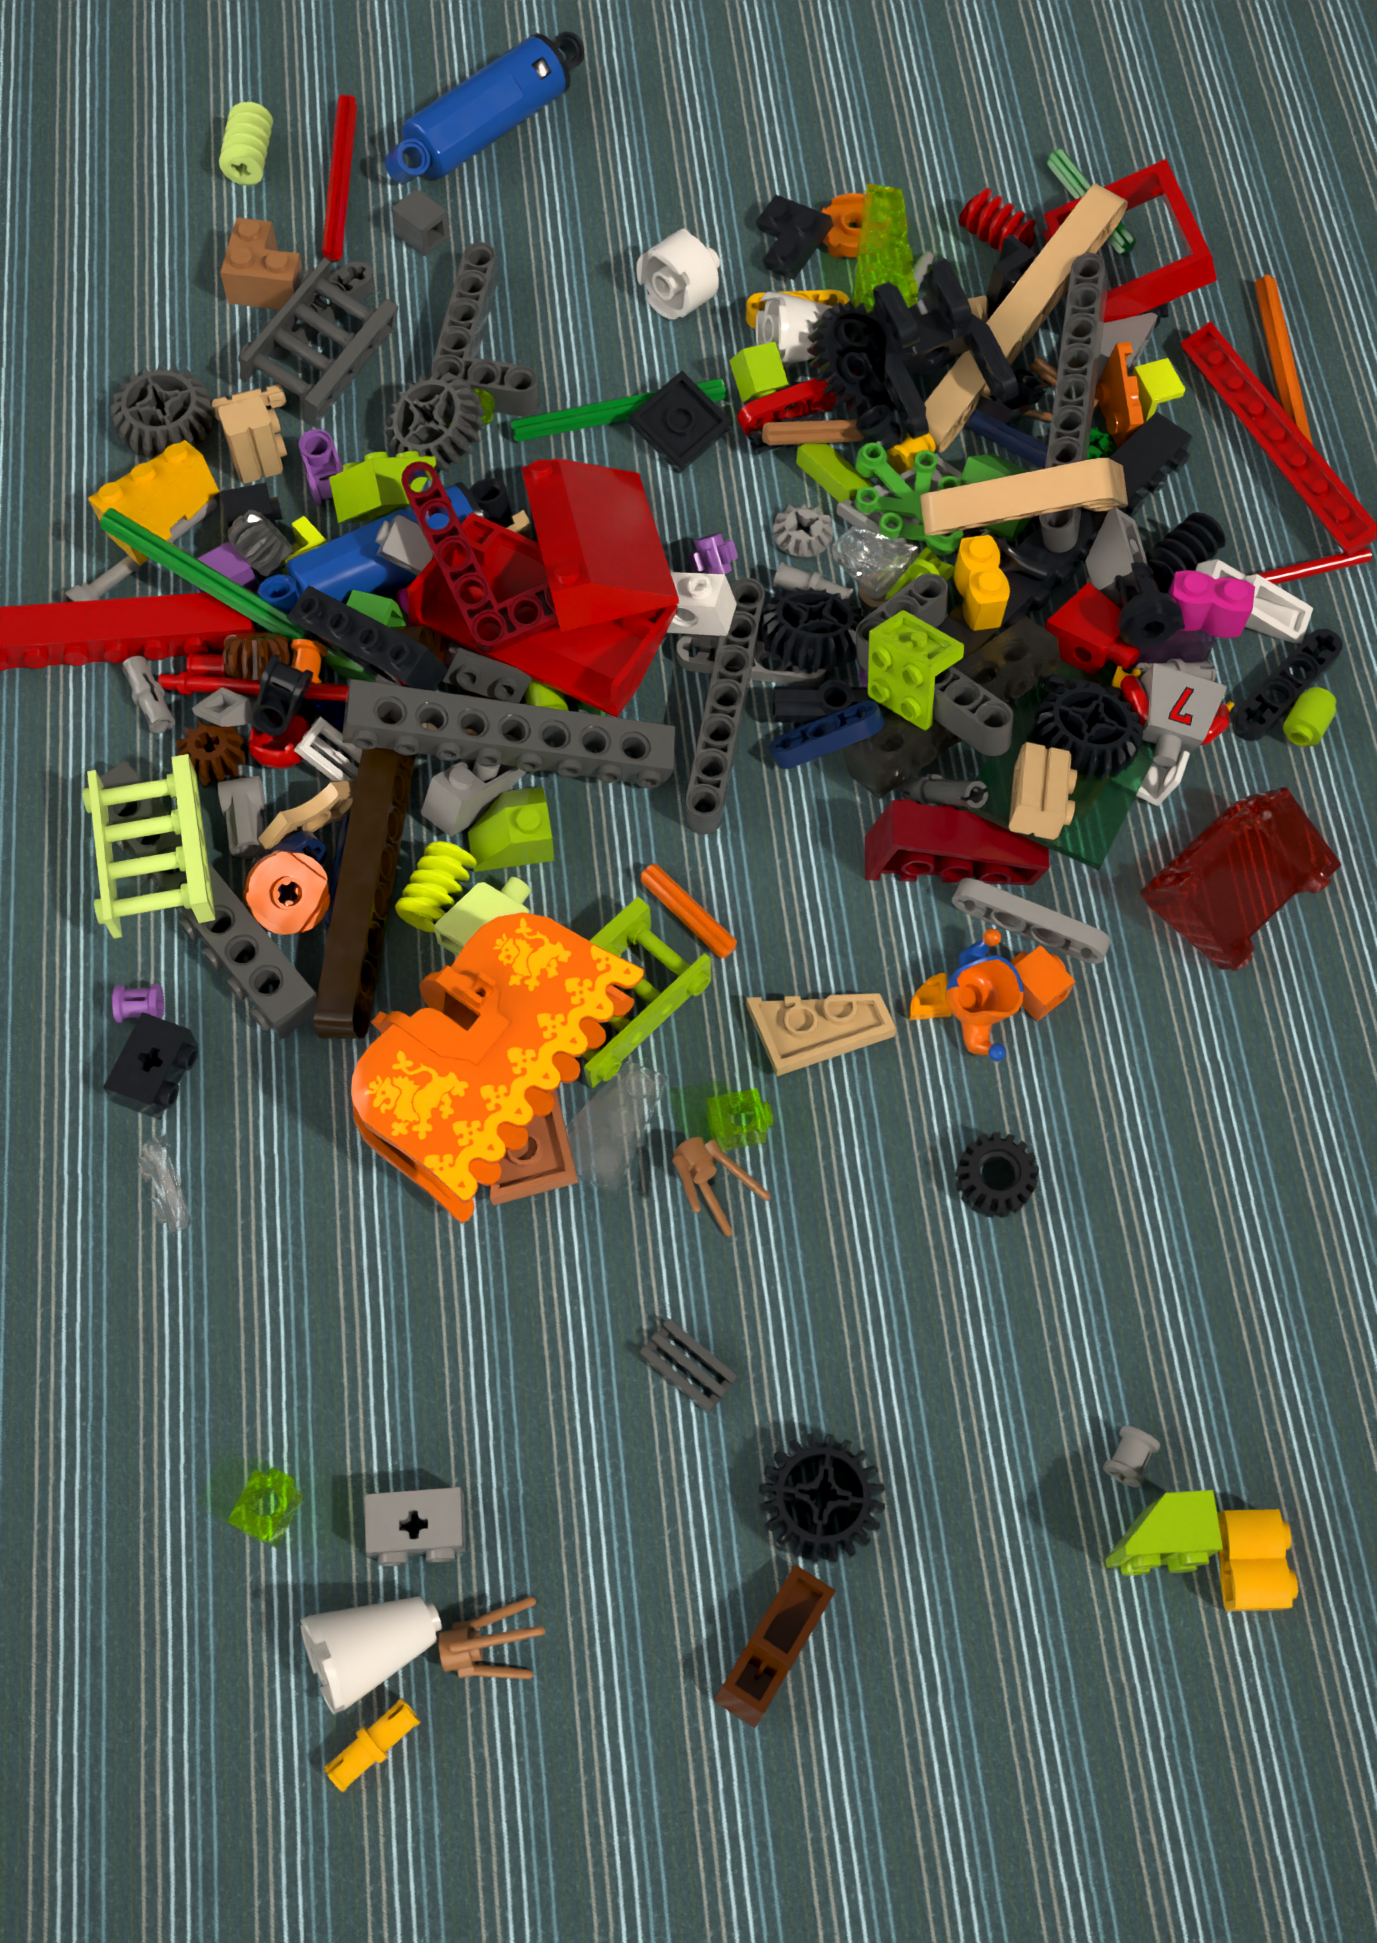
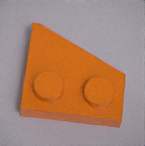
M1130 341L1115 344L1103 373L1096 384L1095 398L1100 400L1098 406H1100L1106 420L1107 430L1113 436L1117 448L1122 446L1144 424L1142 407L1138 397L1137 376L1128 377L1126 359L1128 355L1133 353Z

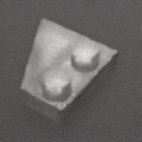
M852 526L832 545L833 559L873 598L879 599L918 557V547Z
M165 1133L148 1139L142 1147L144 1155L137 1157L145 1182L153 1180L158 1197L152 1199L157 1219L160 1224L168 1223L170 1231L173 1233L189 1227L192 1220L176 1168L173 1169L166 1149L170 1145Z

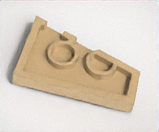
M880 993L829 995L826 999L801 1000L800 996H785L784 1000L762 1001L761 997L746 998L747 1009L776 1076L895 1037L896 1027Z

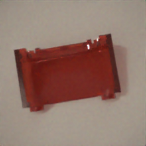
M1282 787L1244 797L1227 808L1145 885L1140 892V896L1151 910L1219 969L1236 971L1246 966L1253 958L1251 953L1254 951L1255 944L1250 938L1296 893L1309 891L1313 894L1328 886L1332 881L1330 876L1342 864L1287 787Z

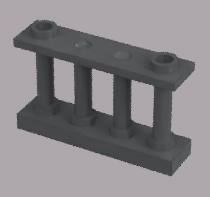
M323 258L315 269L310 267L301 280V286L253 343L247 342L243 346L238 356L240 379L246 383L257 369L302 397L301 402L304 403L302 419L316 427L396 326L398 305L387 298L377 309L374 307L369 309L329 283L330 261L326 258ZM320 294L361 320L363 327L357 334L355 332L349 334L309 308V306ZM300 319L341 345L343 352L337 359L334 357L329 359L290 334L289 330ZM280 344L320 370L322 378L317 384L313 382L307 384L267 357Z

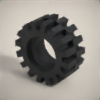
M993 1132L990 1138L983 1134L978 1136L975 1143L971 1141L967 1145L965 1152H963L955 1173V1177H958L956 1188L957 1191H963L961 1197L963 1202L966 1204L971 1201L974 1204L971 1210L978 1213L981 1208L986 1210L985 1216L991 1218L994 1217L995 1213H1000V1218L1007 1217L1012 1210L1014 1213L1021 1210L1036 1188L1038 1182L1036 1178L1039 1174V1166H1034L1036 1160L1034 1153L1027 1154L1025 1152L1028 1145L1024 1141H1021L1019 1145L1013 1142L1015 1136L1008 1134L1006 1139L1000 1138L1001 1132ZM992 1160L1005 1163L1012 1171V1184L1001 1190L988 1187L981 1178V1166Z

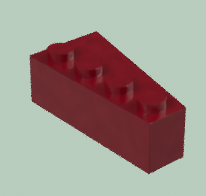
M911 799L892 800L865 835V880L880 881V873L900 874V881L917 882V876L940 875L941 883H958L962 879L978 876L979 881L987 884L1033 886L1050 868L1048 839L1037 837L1034 833L1027 835L1010 831V828H1008L1009 818L994 816L991 812L979 811L974 813L956 810L949 805L917 804Z

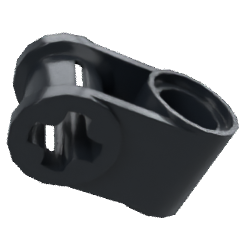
M276 654L270 658L260 680V691L253 712V720L259 730L271 736H280L286 731L302 707L304 697L313 678V671L306 669L303 672L282 662L281 656Z

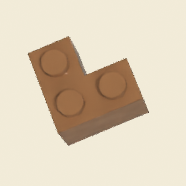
M236 217L220 272L228 304L281 310L301 286L304 271L300 253L278 251L272 221Z

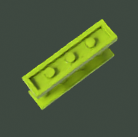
M636 897L600 930L590 942L620 958L621 954L632 943L634 945L641 944L677 975L678 978L662 993L644 978L638 985L631 988L648 1006L632 1021L626 1016L612 1017L607 1023L619 1034L602 1050L600 1048L598 1050L587 1049L582 1055L589 1061L584 1066L586 1082L592 1089L602 1080L608 1081L614 1077L621 1068L622 1061L691 995H700L711 981V958L704 953L690 965L650 931V906L639 897Z

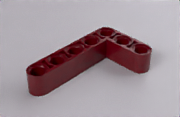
M417 461L409 464L404 469L401 478L406 498L477 648L486 653L499 652L558 625L548 581L501 603H497L437 472L426 462ZM418 477H427L432 481V485L425 492H415L410 488L413 480ZM440 513L448 516L449 522L443 529L436 530L427 525L429 518L434 514ZM452 550H460L466 554V560L460 566H449L444 561L447 553ZM471 586L478 587L484 592L482 599L474 604L466 603L461 598L463 591ZM528 606L535 609L538 613L536 620L530 624H522L517 621L515 614L521 607ZM486 623H494L500 627L501 633L495 640L486 641L478 635L481 626Z

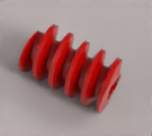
M986 188L980 194L974 196L963 208L958 219L959 226H966L969 233L977 234L978 239L983 242L988 241L989 246L995 250L999 249L1000 254L1004 238L1010 234L1031 250L1036 238L1035 232H1033L1036 220L1030 218L1022 224L1025 212L1021 210L1011 217L1014 205L1008 203L1001 209L1003 197L999 195L990 202L992 197V190L990 188Z

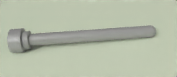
M210 499L190 520H184L182 517L170 529L172 536L167 541L172 543L217 508L216 499ZM128 555L90 585L86 583L82 586L75 585L64 593L63 597L66 602L100 600L99 598L138 569L140 565Z

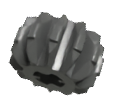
M249 510L244 515L241 514L233 522L234 525L228 530L229 542L235 547V550L243 557V560L247 561L261 575L272 577L278 571L284 570L286 568L285 560L293 554L292 545L286 540L287 538L262 513Z

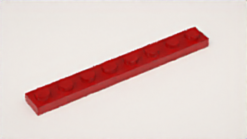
M1210 321L1182 341L1180 346L1185 355L1345 554L1351 557L1377 539V523L1215 325Z

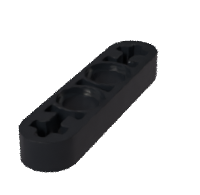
M1318 629L1312 632L1247 698L1238 709L1232 723L1233 730L1238 737L1246 741H1257L1263 738L1295 705L1299 696L1307 692L1332 667L1343 648L1342 640L1335 632L1328 629ZM1327 647L1328 650H1324L1317 660L1312 656L1316 648ZM1301 666L1305 668L1309 678L1298 679L1294 677L1289 670L1290 667ZM1268 690H1277L1285 696L1286 702L1281 704L1274 703L1267 698L1266 692ZM1260 709L1263 714L1259 722H1255L1252 725L1248 724L1246 720L1252 719Z

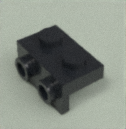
M1012 234L1004 238L999 263L993 267L986 296L989 301L988 320L1035 259L1036 254Z

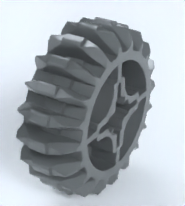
M159 364L156 371L149 372L144 367L143 375L138 377L131 374L130 383H120V392L113 394V405L110 406V414L114 430L126 448H132V451L137 456L145 453L152 460L157 454H162L170 445L184 440L195 448V442H205L206 433L212 431L214 409L210 393L204 387L200 378H193L189 370L180 373L174 365L168 371H165Z
M434 371L431 378L421 373L419 383L416 384L409 381V389L406 392L398 391L400 397L398 403L390 404L394 414L385 418L390 426L385 433L391 441L389 445L396 455L408 451H418L419 457L435 456L436 466L434 469L436 472L439 468L449 472L452 462L461 465V456L464 453L472 454L471 444L481 442L476 432L485 428L483 421L480 419L485 412L480 405L481 400L478 394L471 389V386L465 380H461L449 372L443 375ZM431 420H434L439 425L437 426L436 424L431 422Z

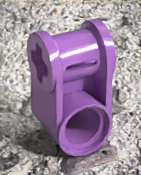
M313 429L305 432L300 437L299 449L315 505L319 506L322 505L323 500L333 498L329 477L342 472L343 463L340 462L330 434L324 430Z

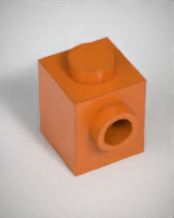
M1041 945L1030 954L1022 951L1010 962L1016 968L1022 980L1024 990L1022 1006L1037 1022L1068 998L1075 983V980L1066 972V967L1062 960L1055 954H1049Z

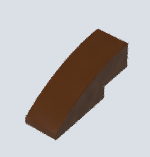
M795 1564L722 1685L714 1702L755 1729L836 1590Z

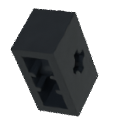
M142 1012L103 1086L112 1102L160 1120L165 1109H170L174 1105L179 1094L178 1084L185 1070L189 1071L194 1066L198 1056V1044L190 1029Z

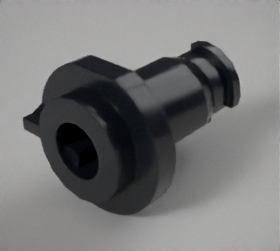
M1144 562L1131 563V568L1141 593L1138 594L1136 587L1125 585L1121 575L1115 576V587L1120 592V601L1123 606L1117 617V628L1122 640L1131 646L1158 645L1169 639L1177 630L1185 628L1182 611L1178 601L1173 596L1160 591L1158 584L1154 580V572L1148 564Z

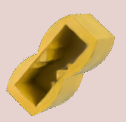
M990 535L962 538L953 574L955 586L964 598L962 605L964 619L973 631L1001 626L1010 593L1008 580L999 568V548Z
M1223 1510L1217 1513L1223 1550L1217 1552L1220 1561L1221 1592L1226 1612L1278 1611L1292 1608L1293 1599H1296L1298 1594V1582L1294 1570L1289 1569L1287 1564L1286 1550H1289L1291 1547V1531L1288 1522L1282 1521L1280 1510Z

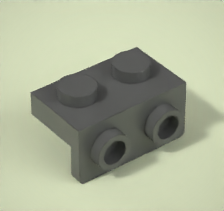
M452 640L449 641L444 651L443 664L448 669L442 679L445 683L495 700L498 699V701L519 703L531 682V677L518 668L490 659Z

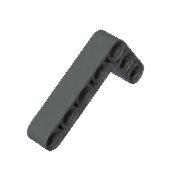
M476 242L466 247L463 252L431 371L432 374L434 371H437L443 375L449 372L457 378L465 380L471 386V389L478 394L483 411L528 416L533 414L539 407L536 372L524 365L477 358L498 284V274L494 248L487 243Z
M930 573L917 577L857 625L856 659L863 669L868 672L869 631L900 611L905 610L934 628L938 627L946 619L948 594L946 580L937 574ZM953 666L935 676L933 719L980 753L988 756H998L1007 752L1012 740L1014 715L1012 709Z

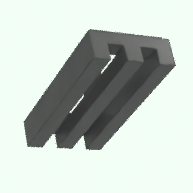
M669 1318L663 1324L661 1330L654 1334L648 1345H645L639 1352L641 1358L707 1414L713 1410L738 1380V1376ZM669 1335L723 1379L722 1384L720 1385L666 1340ZM658 1348L662 1349L712 1391L711 1397L708 1399L654 1352Z

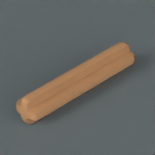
M858 419L766 423L762 427V440L768 445L860 442L865 437L860 435L856 428Z

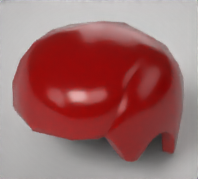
M297 714L286 731L280 736H271L261 730L257 731L256 727H252L249 737L251 756L268 768L289 769L296 766L304 758L295 752L294 749L301 743L306 732L310 730V722L302 715Z

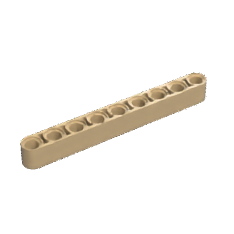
M1096 183L1092 185L986 324L991 328L1009 365L1017 358L1068 291L1073 261L1082 254L1097 253L1121 221L1127 209L1128 201ZM966 351L960 356L924 403L929 434L935 442V450L939 453L944 452L968 422L971 414L976 409L980 395L991 392L970 351Z

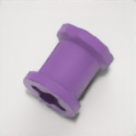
M152 984L150 988L126 989L125 985H115L112 996L115 1021L117 1023H124L127 1018H140L142 1012L162 1019L164 1015V996L161 984Z

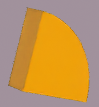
M940 973L930 977L918 988L910 1004L909 1020L951 1017L952 1013L946 1000L947 973Z

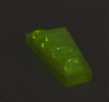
M867 183L865 188L851 301L855 308L860 303H864L867 313L873 309L875 303L873 287L885 282H890L898 287L908 308L918 302L919 292L912 268L913 255L908 243V223L902 189Z

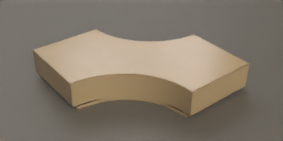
M357 780L330 782L325 789L306 803L293 809L279 812L258 838L266 850H271L296 832L309 831L313 833L329 823L342 820V817L348 814L352 808Z

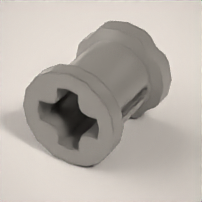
M1123 1426L1119 1432L1122 1439L1112 1460L1105 1462L1103 1470L1109 1476L1125 1485L1134 1488L1142 1487L1144 1483L1142 1473L1151 1454L1158 1452L1160 1443L1142 1430L1131 1426Z

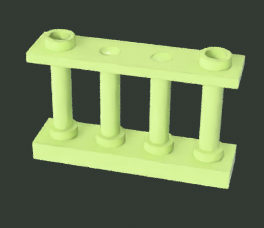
M188 754L171 757L173 773L167 774V779L105 789L96 770L87 771L89 788H84L82 792L87 813H92L101 896L100 899H95L94 901L95 913L98 923L100 925L106 924L113 938L122 937L120 917L184 905L185 909L192 908L198 923L216 920L197 774ZM167 795H170L172 799L177 798L178 809L171 810V815L115 825L109 824L108 806ZM175 831L176 835L181 834L183 846L176 847L175 852L118 862L113 860L112 842ZM179 868L181 872L186 871L187 883L181 884V889L118 900L116 879Z

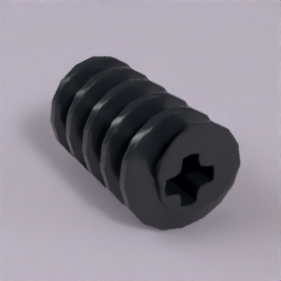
M1199 512L1187 516L1173 531H1170L1153 548L1145 553L1147 563L1154 572V580L1158 584L1160 591L1168 593L1176 572L1185 570L1196 571L1198 563L1207 562L1208 559H1212L1217 554L1218 549L1225 547L1226 538L1220 524L1213 517Z

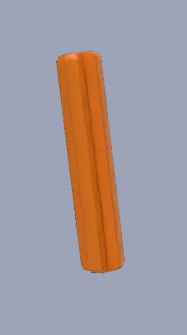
M651 864L641 873V883L719 958L724 959L737 947L736 939L657 864Z

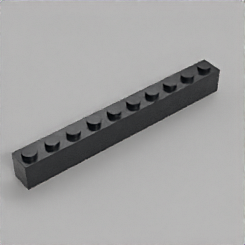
M1157 411L1109 457L1123 466L1128 506L1118 509L1131 518L1141 509L1145 498L1150 493L1153 495L1157 494L1165 484L1168 475L1172 471L1179 472L1190 456L1187 449L1192 435ZM1082 507L1078 540L1074 547L1066 552H1051L1045 547L1041 525L1015 549L1032 559L1050 566V569L1044 581L1021 571L1005 573L1010 593L1000 627L973 631L964 619L962 611L963 601L936 627V629L964 644L963 658L952 665L954 668L972 679L979 668V663L985 657L993 658L1002 647L1003 639L1010 632L1013 635L1018 633L1026 623L1028 614L1034 608L1037 611L1041 610L1050 599L1052 590L1057 585L1063 587L1069 582L1076 570L1075 567L1081 561L1086 564L1085 561L1109 510L1095 512ZM1007 557L999 567L1010 563V559Z

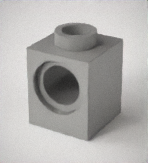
M399 514L392 519L391 523L384 520L375 538V542L380 544L376 555L418 576L433 557L420 526Z

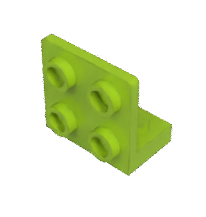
M905 610L900 611L869 631V697L923 730L929 729L933 724L935 676L963 658L964 644Z

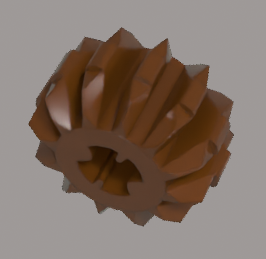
M240 632L239 634L230 635L224 641V650H222L225 673L236 679L260 681L267 663L274 654L281 656V661L290 665V662H292V650L290 649L289 639L279 634H269L267 632Z
M198 719V728L190 729L184 727L183 734L185 738L176 740L177 756L189 755L197 774V780L200 779L202 785L207 788L213 780H217V782L225 781L224 777L227 775L238 778L239 770L237 767L246 765L244 753L246 745L243 737L237 734L234 726L221 727L212 722L209 725H205L202 720Z

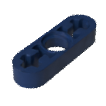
M860 702L778 736L771 742L769 750L779 768L790 769L875 735L884 727L885 720L876 702Z

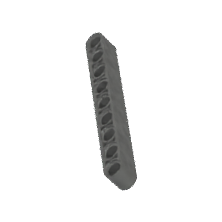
M1096 253L1080 255L1073 261L1071 266L1045 469L1088 459L1108 291L1105 261L1102 256ZM1082 507L1039 515L1043 543L1048 550L1062 553L1074 547L1078 540Z

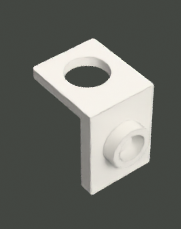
M1184 750L1179 755L1177 764L1167 769L1137 755L1133 764L1127 770L1119 773L1116 778L1112 777L1110 782L1159 806L1180 784L1190 753Z

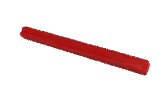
M341 94L337 100L322 241L323 258L335 262L341 260L343 252L357 113L356 98L351 94L348 96Z

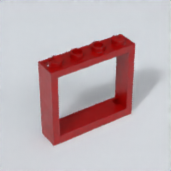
M1167 159L1103 187L1128 201L1126 211L1161 196L1189 255L1107 291L1104 323L1137 316L1217 281L1212 255ZM1083 196L1043 214L1048 228L1042 231L1046 244Z

